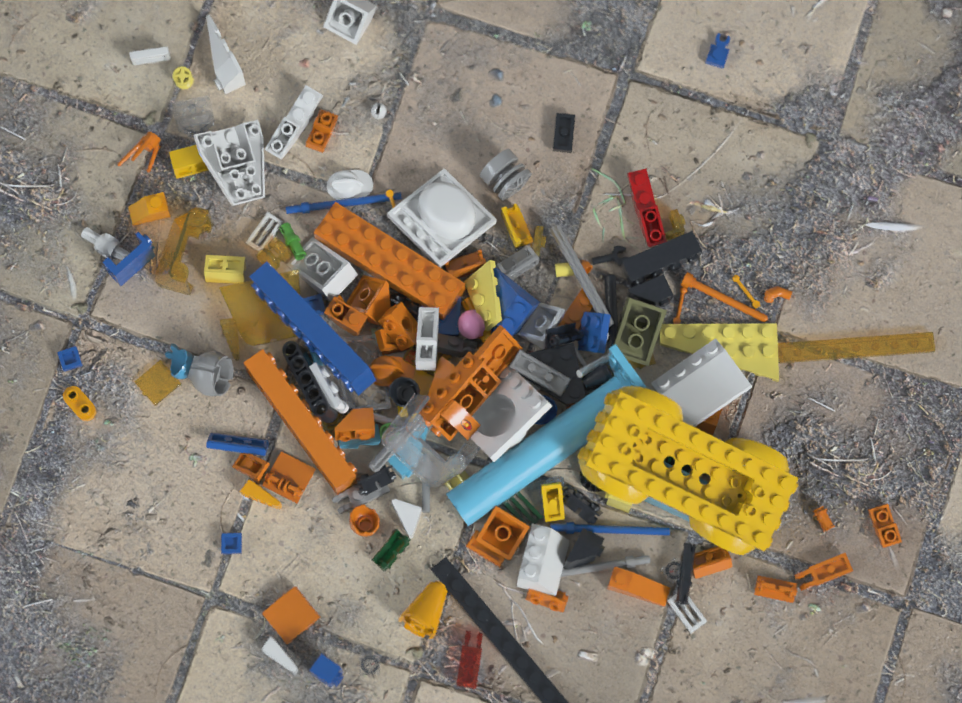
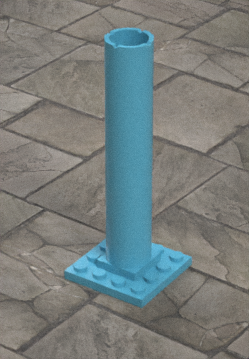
M616 344L609 348L608 356L609 368L614 374L612 379L542 426L519 444L506 451L495 462L492 461L446 493L468 526L585 446L588 442L586 440L587 435L591 429H594L597 423L595 418L598 412L603 410L605 406L603 402L608 393L624 386L647 388Z

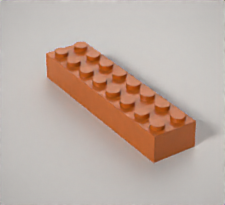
M337 202L334 203L314 231L316 240L373 277L387 281L389 287L405 295L409 300L417 302L423 307L439 308V318L441 320H444L449 315L459 297L466 290L464 282Z
M263 349L243 362L246 372L335 493L339 495L345 492V490L357 483L356 476L358 474L356 468L351 462L347 463L345 461V453L339 446H334V439L328 430L325 432L322 430V422L315 415H311L310 406L305 399L300 400L299 391L294 384H288L289 381L286 373L281 367L277 369L276 360L270 352L266 354Z

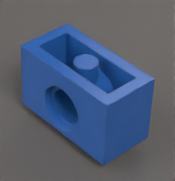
M322 653L310 669L311 674L331 689L334 685L337 687L344 678L342 668Z

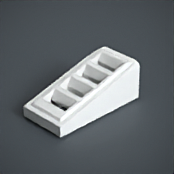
M270 637L262 648L263 653L293 674H297V666L274 638Z

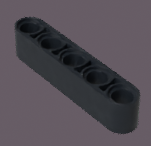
M293 340L287 341L282 347V353L313 414L325 423H332L337 417V410L329 405L309 367L313 363L307 351Z

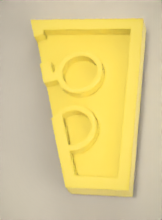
M489 260L464 281L476 313L480 314L484 320L486 331L491 330L502 321L500 299L496 295L495 286L498 285L497 278L494 277L493 269L496 266L493 260Z

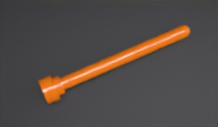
M689 272L686 273L680 285L686 289L688 287L692 289L693 287L762 322L768 320L767 315L697 281V278L693 277L694 275Z

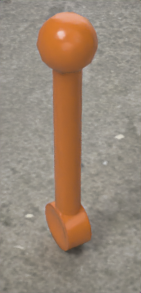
M685 287L680 288L681 295L673 324L681 323L680 314L684 295L687 293Z

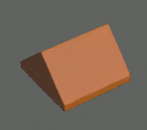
M495 506L476 540L510 561L524 541L530 526L500 507Z

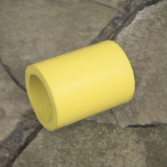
M569 263L555 264L556 277L574 276Z

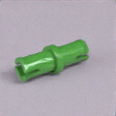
M290 223L282 224L279 227V231L286 240V246L290 248L296 260L303 259L306 256V252L300 244L299 236L295 235Z

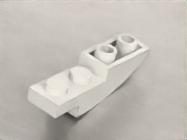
M305 85L287 117L283 118L264 150L282 159L315 114L314 110L323 95Z

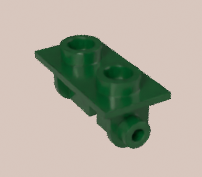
M396 529L373 557L372 561L382 571L390 569L391 565L398 558L397 555L401 554L410 545V539Z

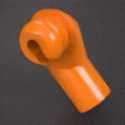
M779 286L772 287L765 291L764 301L772 303L774 298L777 297L790 300L793 291Z

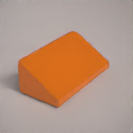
M719 546L697 552L694 556L693 576L695 579L732 568V558L727 550Z

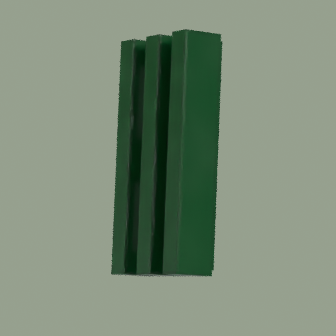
M518 491L502 504L513 516L528 524L508 503L511 500L531 522L529 524L530 530L532 524H537L543 516ZM516 495L537 518L534 519L513 496Z

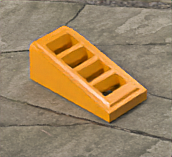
M251 479L240 490L241 495L279 510L282 507L279 500Z

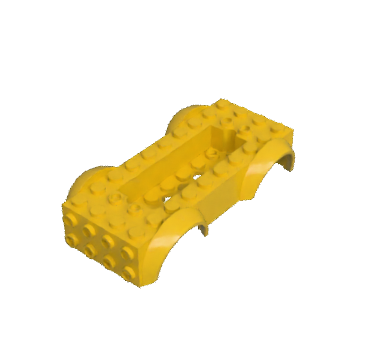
M624 386L615 391L612 390L611 393L606 395L603 402L605 406L602 411L598 412L595 418L597 423L594 429H591L587 435L586 440L588 442L585 448L582 447L578 454L581 472L591 483L629 503L639 504L650 497L689 516L690 527L699 535L732 553L745 555L755 548L765 552L766 548L770 547L773 541L772 535L781 524V515L788 509L790 504L788 500L798 487L797 481L799 478L790 474L788 460L784 455L767 445L745 438H731L726 442L721 441L683 421L682 408L672 399L656 391L639 386ZM667 456H672L675 460L674 465L670 468L664 465V459ZM688 464L691 467V472L689 475L684 476L681 469L684 465ZM702 473H707L710 476V481L706 485H702L699 482V476Z

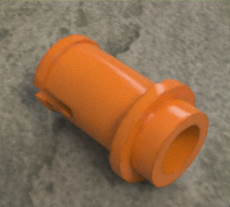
M821 506L813 510V517L817 518L823 532L835 526L826 512L828 509Z

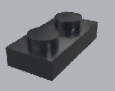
M556 113L553 152L572 153L575 125L574 114Z

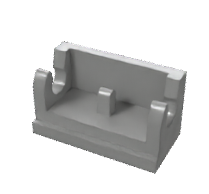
M527 244L524 248L495 266L513 280L539 264V257L531 246Z

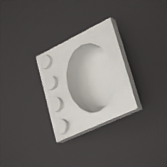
M445 168L387 212V217L440 268L495 225L497 221Z
M510 365L498 377L502 382L472 415L481 426L470 438L494 462L507 449L519 444L526 436L527 430L552 407L518 372L510 368Z

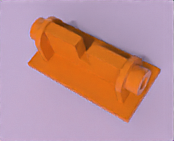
M757 575L754 595L794 603V598L797 594V583Z
M529 588L525 600L563 613L569 596L557 590L556 596H552Z

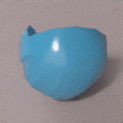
M171 344L173 352H165L166 358L172 360L171 376L176 379H186L194 356L187 350H180L176 344Z

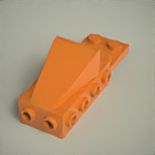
M499 325L474 355L468 352L457 366L441 357L427 400L417 410L422 416L420 421L427 427L432 426L430 430L437 437L442 435L448 441H451L458 431L439 413L454 399L472 416L502 382L498 378L499 375L513 361L518 351L523 348L504 327Z

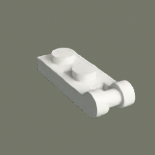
M316 362L309 366L329 405L340 413H346L349 405L339 397L337 393L339 389L333 381L331 382L329 370Z

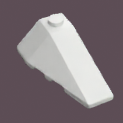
M207 15L213 64L217 78L214 82L219 90L222 89L226 95L246 85L244 75L235 56L229 50L224 39L221 40V34L211 16Z

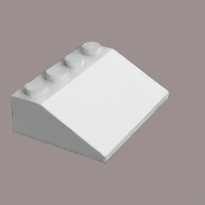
M716 338L651 382L656 392L672 399L682 408L683 421L693 427L752 388L747 378Z

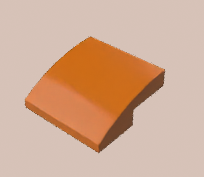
M296 586L262 613L286 644H290L320 618V615Z

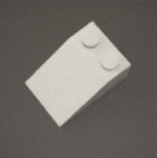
M314 237L303 246L306 252V256L303 259L296 260L293 257L286 264L310 287L330 302L334 296L337 297L358 275L347 260Z

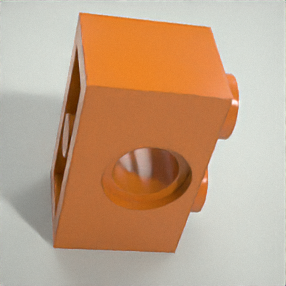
M402 302L387 309L378 320L381 326L401 351L415 345L418 322Z

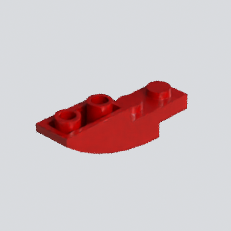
M647 169L627 173L633 204L647 246L652 247L667 242Z

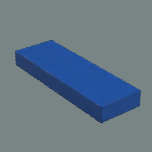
M210 433L206 448L265 456L269 441Z

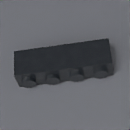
M690 231L621 261L620 266L629 285L637 286L646 282V279L663 275L665 271L670 269L675 271L681 268L684 263L688 262L691 264L698 261L702 250L693 231Z

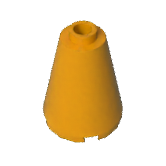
M439 581L430 582L399 617V622L403 621L405 623V629L422 638L425 635L430 636L429 639L435 637L447 595L446 586Z

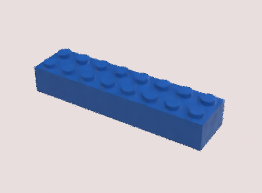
M267 261L249 276L253 282L251 286L256 291L255 293L262 301L265 300L268 307L281 317L280 319L287 327H291L293 333L298 339H302L306 343V347L312 353H316L324 366H328L331 369V373L338 380L341 379L344 383L343 385L350 393L354 391L359 396L376 381L369 366Z

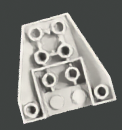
M258 120L242 123L223 130L193 135L199 155L231 206L265 198L264 138Z

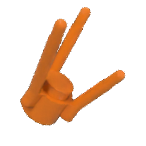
M148 131L145 137L143 136L117 165L121 166L135 151L136 153L131 158L132 161L144 149L149 152L154 150L147 168V172L150 173L157 152L161 148L158 145L161 139L153 132Z

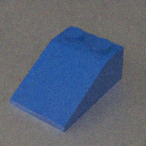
M494 268V277L497 278L498 285L495 286L496 295L500 299L502 321L497 326L501 325L511 336L519 333L540 302L498 268Z

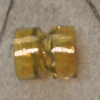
M274 237L267 244L268 248H262L255 255L262 265L267 261L277 270L280 267V262H286L292 256V253L279 238ZM273 251H275V252L277 253V255H278L277 258H276V256L272 253Z

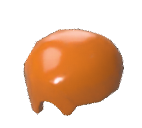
M360 505L352 510L349 524L354 533L359 536L368 537L375 534L378 530L380 518L375 509L368 508L366 505Z

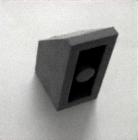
M663 274L628 289L627 296L654 306L664 307L671 303L673 292Z
M583 528L563 568L571 569L594 562L596 556L601 557L605 546L602 545L605 538Z

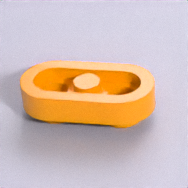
M70 386L65 389L63 399L71 410L82 421L92 420L96 415V407L89 398L76 386ZM71 393H76V397L73 399L69 396ZM84 407L89 408L87 413L82 412Z

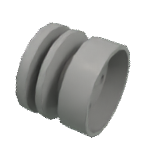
M506 149L496 155L480 173V177L488 186L496 184L493 191L494 193H499L498 197L503 201L520 191L532 175L529 169H525L524 164L516 165L518 157L510 149Z

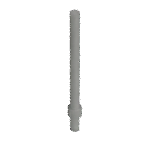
M628 556L621 560L582 565L571 569L563 568L561 577L614 569V567L635 568V565L651 563L650 556Z

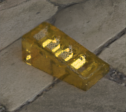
M234 318L220 319V325L235 361H239L237 322Z

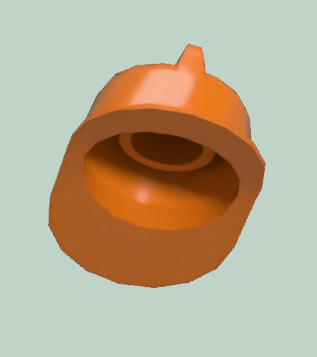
M384 355L376 358L369 365L376 379L374 384L378 386L390 387L394 379L399 377L413 379L415 375L413 364L402 357Z

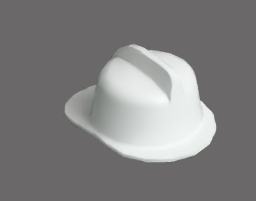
M362 170L338 171L331 175L327 181L328 193L336 200L365 197L373 189L372 178Z

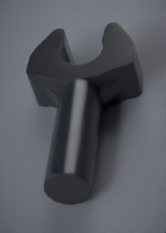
M614 246L611 254L592 257V264L597 265L613 261L617 266H620L621 261L628 257L619 258L617 254L625 252L626 247Z

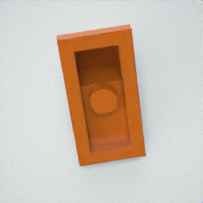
M379 329L375 332L377 344L382 355L401 351L385 329Z
M240 453L232 467L249 476L256 483H259L269 468L270 463L252 454Z

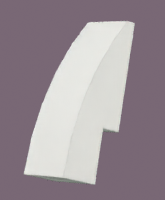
M419 307L416 370H436L439 308Z

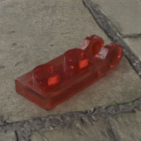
M466 630L456 686L476 689L482 654L483 633L479 632L477 635V646L470 647L471 631Z

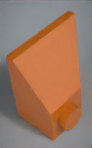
M363 275L346 304L368 316L367 322L381 326L378 320L390 308L389 283L385 280Z

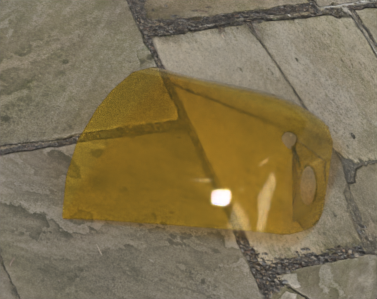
M299 269L280 273L301 296ZM252 280L219 287L241 337L249 346L271 343L270 340L273 338L277 339L276 341L296 337L291 327H287L280 319L281 317L268 307L265 300L262 301L255 293L256 291L251 286Z

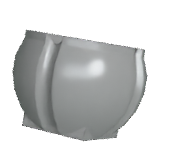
M205 352L199 356H194L187 378L191 380L193 386L200 393L211 397L222 396L230 387L228 380L233 379V362L231 358L220 352Z

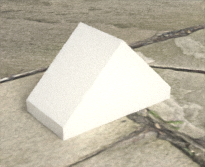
M397 499L391 500L392 506L409 539L413 538L422 513V507Z

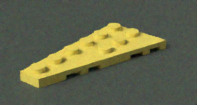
M777 323L662 324L659 332L661 346L693 354L716 338L741 371L751 372L754 375L779 382Z

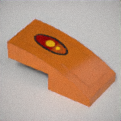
M454 399L439 413L467 440L481 426Z

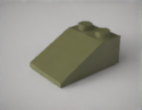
M627 297L613 345H617L627 360L648 366L667 310Z

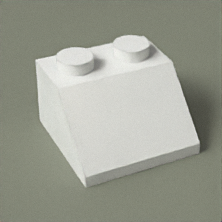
M333 0L323 27L357 44L370 24L377 5L367 0Z

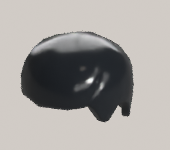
M399 377L390 384L389 397L399 407L408 408L415 405L419 400L420 388L413 379Z

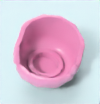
M468 310L462 313L457 323L458 330L462 336L467 339H477L483 336L485 324L481 315L476 313V310Z

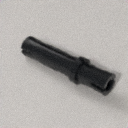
M684 543L680 575L679 580L676 582L678 589L675 603L677 604L680 602L682 605H688L689 591L693 584L691 577L697 546L695 544L692 545V543Z

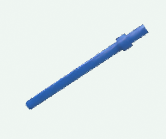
M401 192L393 194L394 201L402 200ZM386 194L317 203L302 202L301 205L286 206V213L302 212V214H307L310 211L331 209L335 202L343 207L387 202L390 199Z
M566 522V524L550 523V528L558 532H566V534L581 532L585 528L593 533L670 535V528L585 525L574 524V522Z

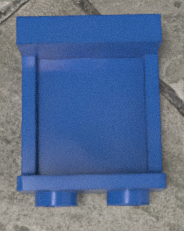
M139 232L135 234L140 245L117 265L109 257L102 262L108 274L120 286L126 283L156 256L153 251L155 249L152 245L153 242L146 234L143 236Z

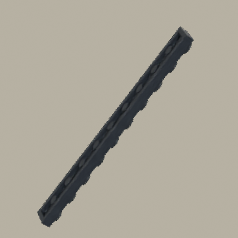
M447 557L430 569L541 703H569Z

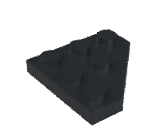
M574 343L527 353L567 376L571 381L560 397L520 374L524 379L559 399L567 406L576 404L586 397L582 378L576 375V371L579 370V364Z

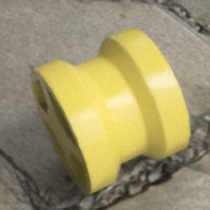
M178 67L173 72V80L178 88L188 89L193 85L194 79L187 67Z

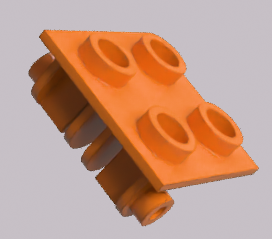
M281 451L270 472H267L262 486L298 504L316 469Z

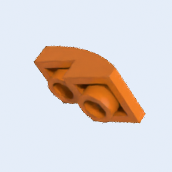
M320 109L305 147L324 153L338 120V115Z
M885 503L868 509L882 548L901 543L897 524L893 521L889 504Z

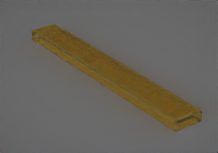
M933 332L778 343L779 364L935 352Z

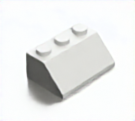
M532 524L518 576L517 587L527 590L530 588L556 596L570 541L552 528Z

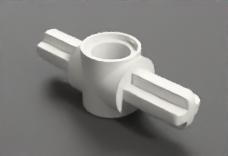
M88 227L82 231L81 237L94 244L95 251L105 258L115 257L122 261L130 254L120 247V242L108 233L100 235Z

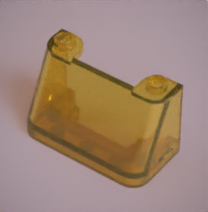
M196 207L174 218L155 273V281L159 287L191 295L193 285L187 281L189 270L186 264L181 261L189 237L199 239L202 233H211L214 224L209 210Z

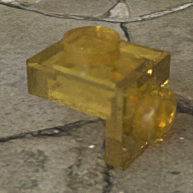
M678 209L671 210L668 217L673 230L665 232L666 240L674 239L685 232L683 214H679Z

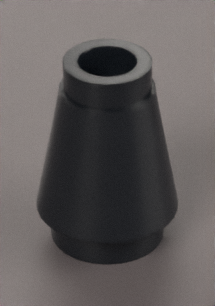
M604 364L596 367L582 380L586 388L589 389L602 385L613 377Z

